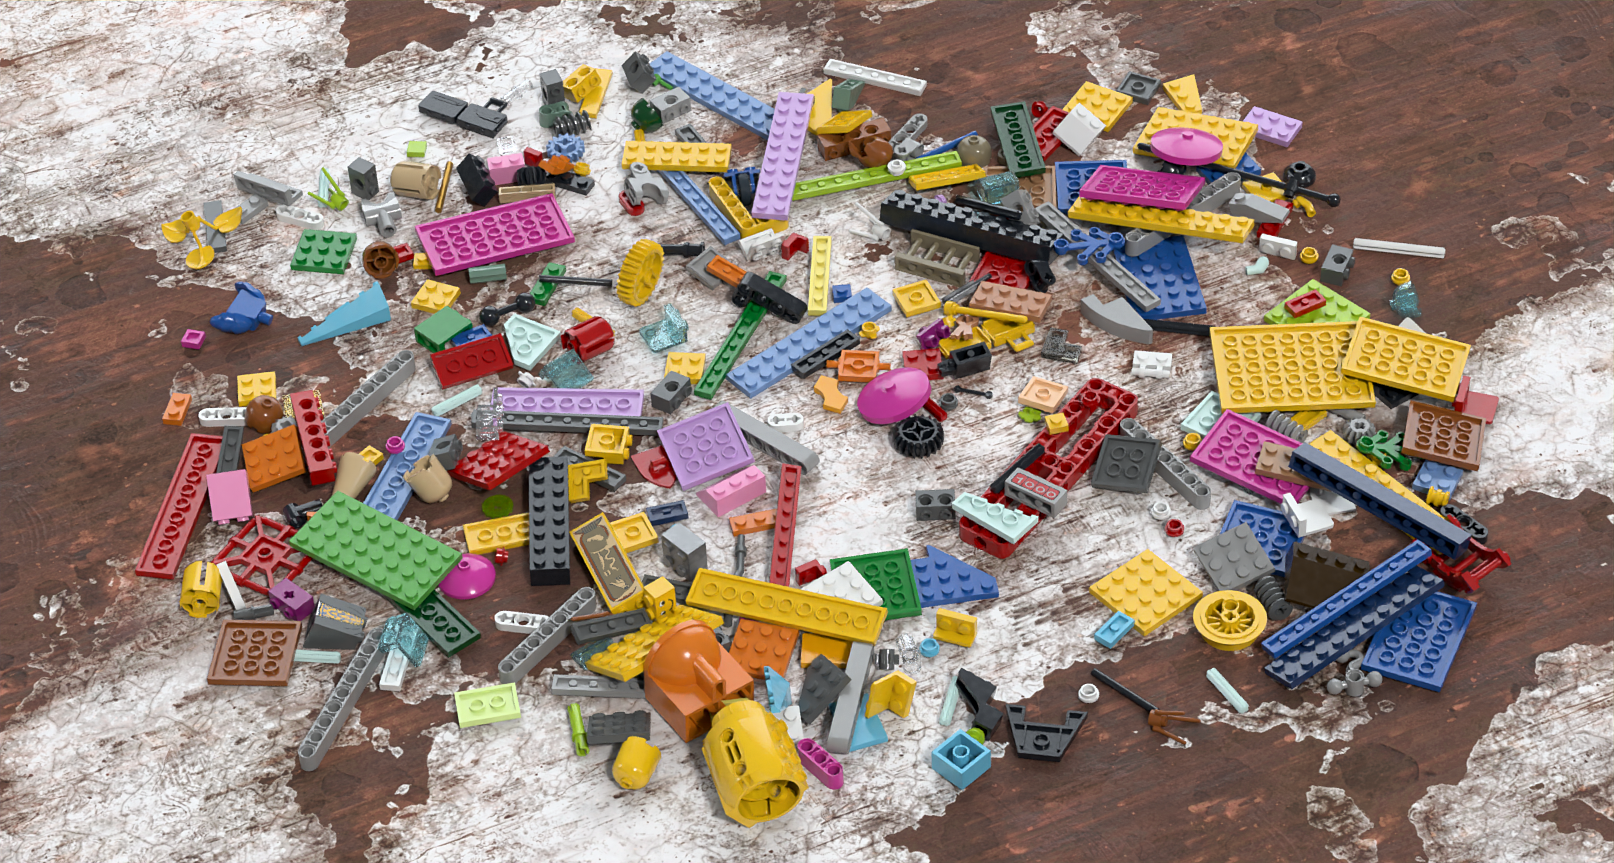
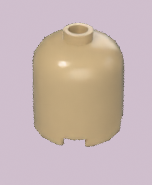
M434 454L431 457L426 455L413 464L415 468L410 473L407 470L403 475V479L424 502H443L449 496L448 493L452 487V479Z

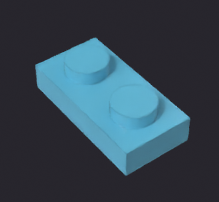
M1118 611L1094 634V640L1111 649L1134 626L1135 620Z

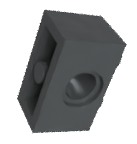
M635 51L621 66L630 86L644 93L656 80V77L653 73L654 69L650 66L649 58Z
M553 69L539 73L544 104L565 102L563 80L557 70Z
M358 157L347 166L352 194L362 199L370 200L379 192L375 164Z
M1332 244L1321 267L1320 281L1342 287L1344 280L1349 278L1350 268H1353L1355 264V257H1353L1354 249Z
M670 371L650 393L652 407L671 415L675 409L680 407L683 400L690 396L692 392L690 378Z
M456 434L434 439L428 455L431 457L434 454L446 471L455 469L463 451V445L457 439Z

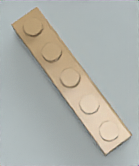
M555 183L499 187L500 203L517 202L550 193L556 199Z

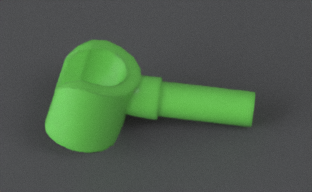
M654 74L656 80L652 83L654 87L660 83L669 90L673 89V86L664 82L659 74Z

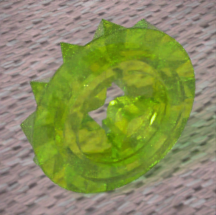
M499 494L488 497L483 502L482 509L486 517L491 516L492 519H495L496 517L509 516V513L513 512L514 505L511 498Z

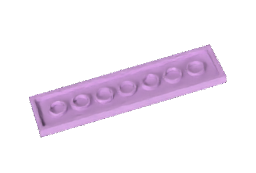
M494 387L490 410L642 416L644 390Z

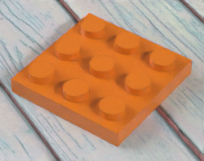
M295 424L242 444L249 485L253 493L306 473L299 433Z
M740 619L729 654L751 678L765 680L764 666L771 667L780 676L785 678L799 637V630Z

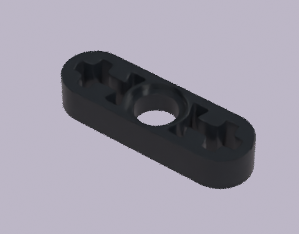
M1447 504L1441 507L1440 514L1443 517L1450 514L1452 517L1457 518L1460 523H1468L1469 526H1461L1462 529L1472 534L1471 537L1481 545L1487 542L1488 529L1454 505Z

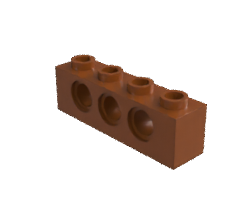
M880 118L864 122L848 133L817 135L818 150L825 161L851 155L848 142L850 140L862 152L865 148L863 141L866 137H879L889 142L891 140V129L885 119Z

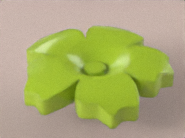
M1025 406L1023 411H1019L1018 416L1028 423L1038 422L1041 420L1040 409Z

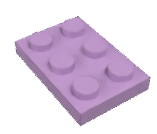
M1255 106L1243 120V122L1258 124L1256 138L1284 147L1289 146L1302 128V121Z

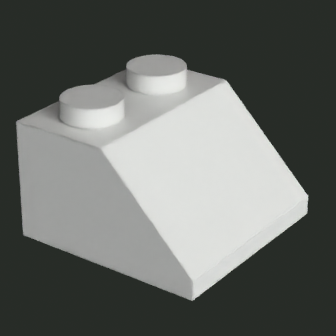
M1078 103L1052 134L1080 156L1098 138L1106 125L1082 104Z

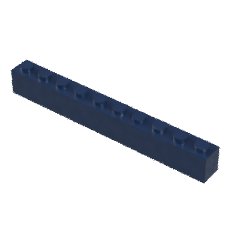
M1306 442L1292 451L1289 468L1454 560L1467 551L1472 534Z

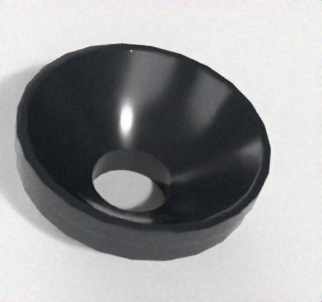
M1298 161L1284 169L1283 180L1286 183L1289 178H1294L1299 181V187L1307 188L1314 184L1316 173L1309 164L1304 161Z

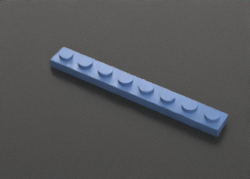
M657 170L724 245L740 239L738 230L684 171Z

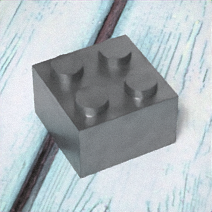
M678 522L661 534L663 561L666 566L673 568L681 577L686 578L690 582L695 579L699 568L708 569L706 542Z

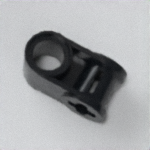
M1045 258L1029 259L1025 262L1024 269L1033 289L1036 292L1046 293L1048 287L1056 282L1048 261Z

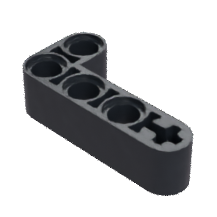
M746 272L731 298L732 302L738 307H745L748 301L752 300L792 324H798L808 309L805 302L753 272Z

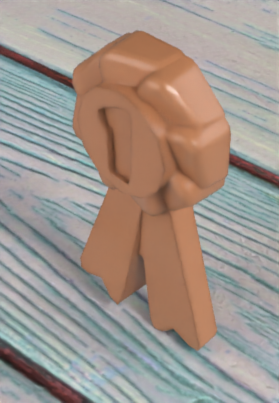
M968 314L957 317V328L950 334L951 339L956 338L959 340L962 334L964 340L973 339L971 328L978 326L979 317Z

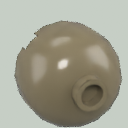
M978 135L967 136L957 146L962 166L978 164L983 168V166H987L990 163L992 150L985 138Z

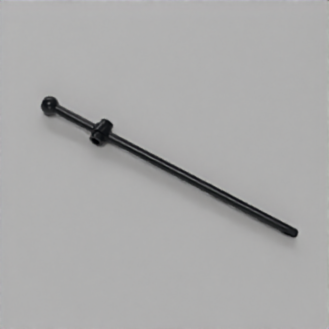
M1137 144L1138 149L1153 153L1149 144ZM1213 162L1197 165L1225 174L1230 172L1238 173L1243 179L1284 190L1283 196L1289 199H1293L1294 195L1300 194L1327 202L1330 207H1337L1340 204L1341 197L1338 194L1326 195L1298 186L1299 181L1294 178H1289L1288 182L1284 183Z

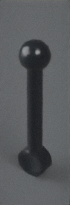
M959 385L954 387L956 393L961 391L985 396L987 399L993 397L991 391L970 390L961 388Z

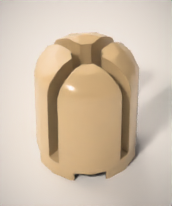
M401 161L393 168L390 183L393 192L398 196L428 200L437 197L440 191L437 189L438 180L442 179L439 167L433 164Z

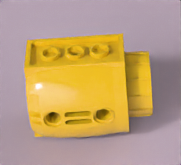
M743 700L727 705L714 716L712 728L705 738V746L701 749L725 814L744 826L751 828L759 822L779 818L797 806L802 799L804 791L809 787L806 781L807 775L803 771L794 742L787 732V724L782 719L776 718L771 712H767L759 702Z

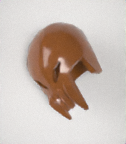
M866 137L863 141L865 145L863 152H860L850 140L848 141L851 155L856 157L866 168L887 165L892 159L894 152L892 145L882 138Z

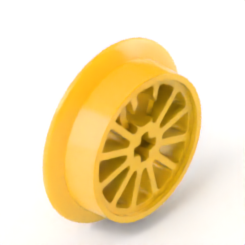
M1223 590L1202 598L1194 609L1193 620L1197 630L1209 645L1224 651H1237L1250 646L1263 632L1267 623V614L1263 605L1251 595L1240 591Z

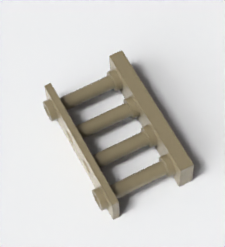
M912 229V246L907 254L896 253L895 270L960 288L966 284L965 268L970 261L979 263L980 247ZM919 247L928 249L924 258L914 256ZM936 252L946 254L940 263L931 261ZM953 256L962 259L957 268L948 266Z

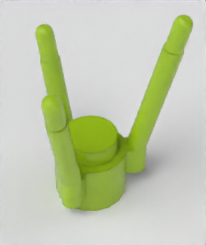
M322 167L321 170L337 192L335 193L331 188H328V191L332 194L330 197L331 202L311 192L307 194L328 205L331 209L337 208L339 211H342L347 207L349 200L326 169Z

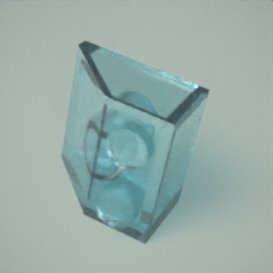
M1014 171L979 178L973 181V185L982 201L996 204L1002 202L1001 198L1019 189V180Z

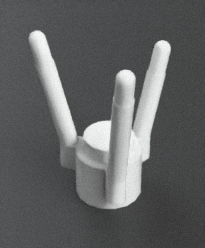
M856 202L855 205L870 217L869 220L874 224L872 227L873 234L850 229L849 232L872 238L875 241H878L879 238L886 240L891 233V228L884 225L883 222L879 221Z

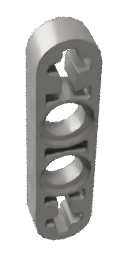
M915 114L889 141L893 151L896 146L901 144L897 141H904L907 137L913 140L918 138L927 128L926 115ZM894 152L891 160L896 159V155L894 154Z

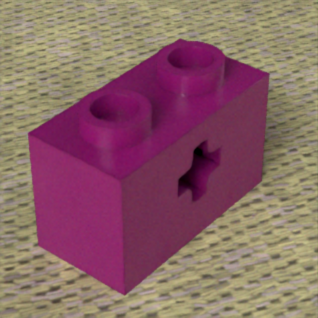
M287 578L268 591L270 604L273 605L274 609L284 613L288 619L302 621L312 613L315 607L313 596Z

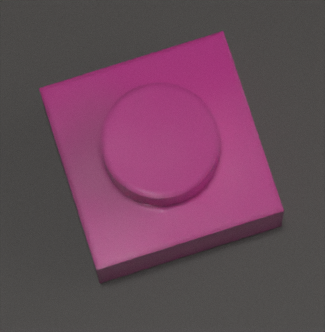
M187 329L181 340L182 347L200 349L206 334L204 331Z

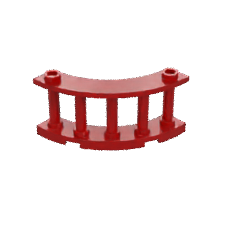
M1450 514L1444 518L1446 521L1462 529L1457 518L1452 517ZM1472 537L1468 545V549L1472 554L1454 567H1449L1444 563L1450 559L1445 554L1436 556L1432 552L1430 557L1422 561L1424 564L1429 563L1434 568L1433 573L1443 579L1444 583L1459 592L1465 590L1466 594L1480 587L1478 585L1479 580L1496 568L1503 569L1512 564L1509 555L1505 551H1502L1500 548L1495 550L1489 549ZM1416 538L1413 539V540L1410 542V544H1412L1413 542H1415V541L1418 540V539H1416ZM1479 558L1484 561L1470 572H1461Z

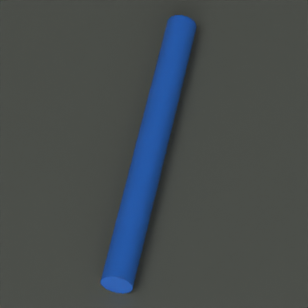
M973 131L915 159L942 154L957 147L963 138L978 134L976 131Z

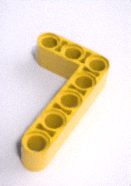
M722 177L710 178L708 182L709 196L720 212L738 230L740 239L771 228L775 234L789 227V218L788 221L752 218Z

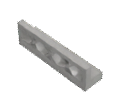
M237 171L233 174L238 189L251 194H257L260 197L286 206H290L303 195L302 190L252 173L246 174Z

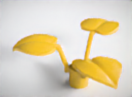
M240 206L220 214L214 220V225L203 220L200 216L196 217L193 211H186L181 215V219L161 224L162 232L169 242L178 243L183 241L186 233L191 231L199 249H195L187 255L186 264L191 269H201L211 263L215 252L210 245L202 248L195 232L200 228V222L214 230L219 229L221 233H228L236 229L240 224L242 208Z

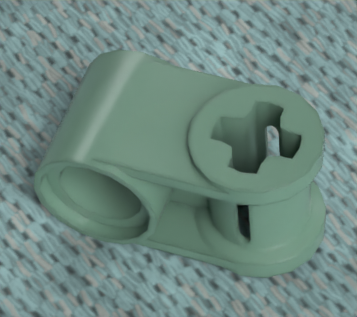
M560 101L541 106L539 108L540 126L543 128L553 127V121H555L556 116L561 119L562 115L565 114L568 118V115L572 113L569 110L568 103Z

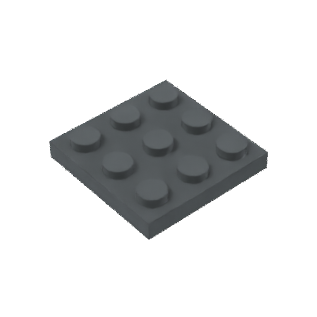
M1106 434L1091 480L1092 488L1148 493L1162 446L1161 440Z
M638 710L630 714L615 712L613 715L595 713L589 716L587 742L588 744L618 743L626 741L630 736L645 738L649 741L651 712Z

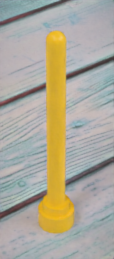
M946 301L944 305V314L946 316L951 314L952 316L968 314L1018 323H1027L1028 321L1026 316L961 307L952 301Z

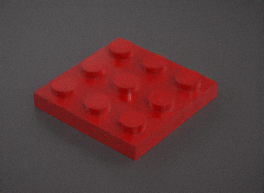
M986 251L969 282L971 280L975 282L990 273L992 278L986 282L1026 290L1031 283L1024 269L1026 261Z

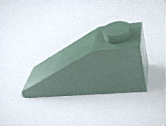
M849 78L835 86L832 108H837L839 112L852 109L865 86V81Z

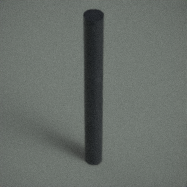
M539 275V282L610 287H612L613 283L612 279Z
M1094 668L1091 675L1148 712L1152 709L1160 710L1098 669Z

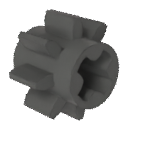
M879 649V654H875V664H879V670H894V665H899V654H895V649Z

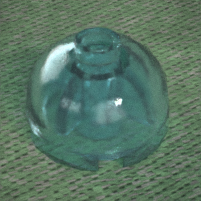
M1412 281L1398 285L1392 294L1393 299L1390 300L1392 311L1396 310L1398 315L1404 319L1407 317L1410 319L1422 317V310L1417 307L1420 303L1419 297Z

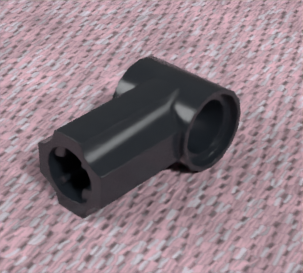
M320 499L302 505L290 503L284 507L283 514L288 524L297 529L305 524L307 512H317L322 507V502Z

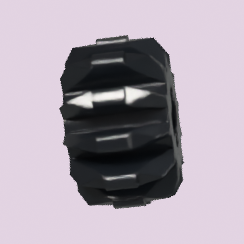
M539 166L522 167L517 170L516 176L519 186L546 184V172Z

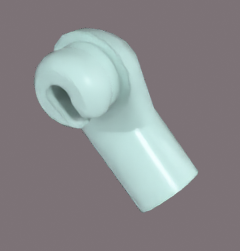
M1262 256L1258 258L1255 265L1245 266L1246 275L1264 273L1269 265L1268 258Z

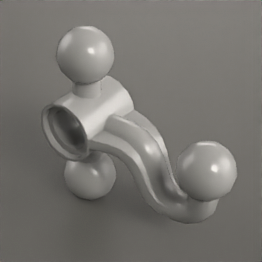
M1351 649L1336 659L1339 663H1344L1350 657L1356 658L1347 665L1345 680L1340 681L1334 678L1329 680L1327 690L1329 693L1337 695L1342 689H1345L1349 696L1357 697L1363 693L1364 685L1378 687L1383 679L1382 675L1377 671H1372L1364 677V673L1358 670L1361 667L1364 655L1358 650Z

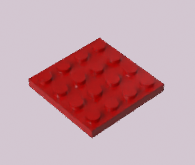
M501 432L493 440L483 443L482 447L469 452L466 457L458 460L455 469L447 470V473L455 479L492 490L549 453L550 450L548 445L509 432Z

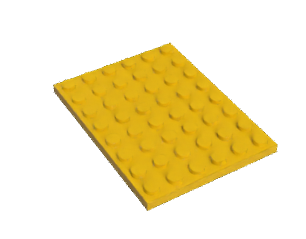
M1358 321L1210 327L1209 333L1221 414L1226 409L1235 413L1273 412L1275 410L1301 411L1375 408L1376 400L1372 381L1341 374V369Z

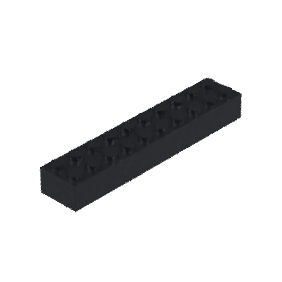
M895 190L881 202L879 221L887 225L909 231L912 229L1023 261L1045 258L1050 265L1059 256L1054 251V241L1063 239V234L1053 229H1042L1038 225L1023 224L1022 221L1008 220L1003 216L996 217L987 212L973 211L969 207L962 208L953 203H943L937 199H927L919 194H908L903 190Z

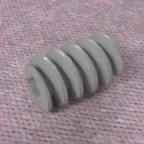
M1275 410L1267 419L1266 427L1301 443L1305 442L1308 430L1303 431V425H1298L1290 417L1286 418L1285 414H1280L1278 410Z

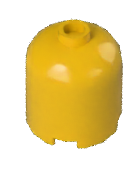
M637 736L628 737L622 743L613 764V777L625 789L638 790L645 787L662 757L656 745L651 747L646 743L647 740L645 738Z

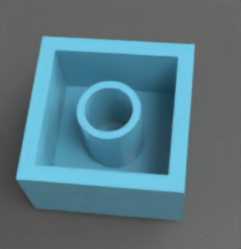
M961 729L931 752L932 769L961 790L991 767V750Z

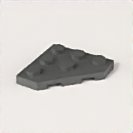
M822 654L815 658L807 668L798 704L801 718L809 725L852 680Z

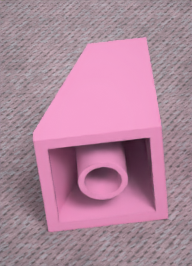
M245 469L206 475L213 522H218V525L229 524V520L237 519V522L249 521V517H253L248 472Z

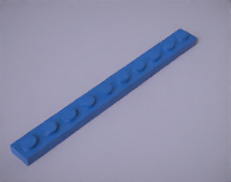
M1416 540L1261 643L1262 649L1276 659L1432 555L1431 549L1420 540Z

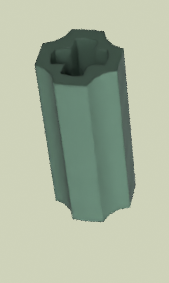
M505 264L469 268L470 284L507 280Z

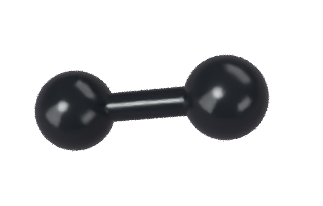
M523 292L516 297L515 303L497 309L493 306H485L479 313L480 322L485 326L491 327L498 323L500 316L518 310L522 313H529L535 307V298L530 293Z

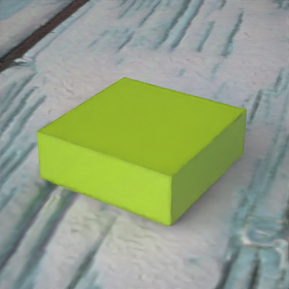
M409 141L406 152L407 157H425L427 141Z

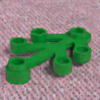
M1379 430L1373 437L1362 436L1357 441L1356 448L1361 453H1370L1379 459L1381 467L1385 469L1391 468L1393 459L1400 463V469L1404 471L1410 470L1412 461L1399 454L1401 453L1402 446H1396L1397 444H1403V432H1398L1395 437L1387 441L1389 434L1384 430ZM1380 451L1385 452V453L1388 454L1389 456H1385V455L1382 454Z

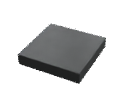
M1129 71L1116 92L1133 97L1134 102L1148 105L1161 86V80Z

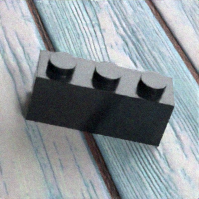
M469 153L456 167V170L471 200L485 207L498 191L494 180L489 175L490 171L484 165V160L478 155L474 156Z

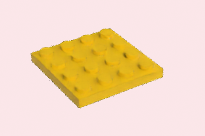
M1146 549L1089 587V593L1115 614L1120 611L1133 618L1135 623L1132 628L1144 637L1203 598V591L1149 549Z

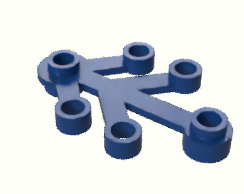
M1091 227L1089 235L1082 233L1079 229H1074L1071 231V239L1073 241L1082 240L1085 242L1068 243L1066 239H1057L1054 241V251L1058 255H1065L1069 250L1086 249L1083 253L1077 255V263L1079 265H1086L1088 258L1099 247L1105 246L1102 251H1098L1095 254V261L1097 263L1106 262V256L1113 249H1118L1125 245V238L1119 232H1113L1109 235L1098 227Z

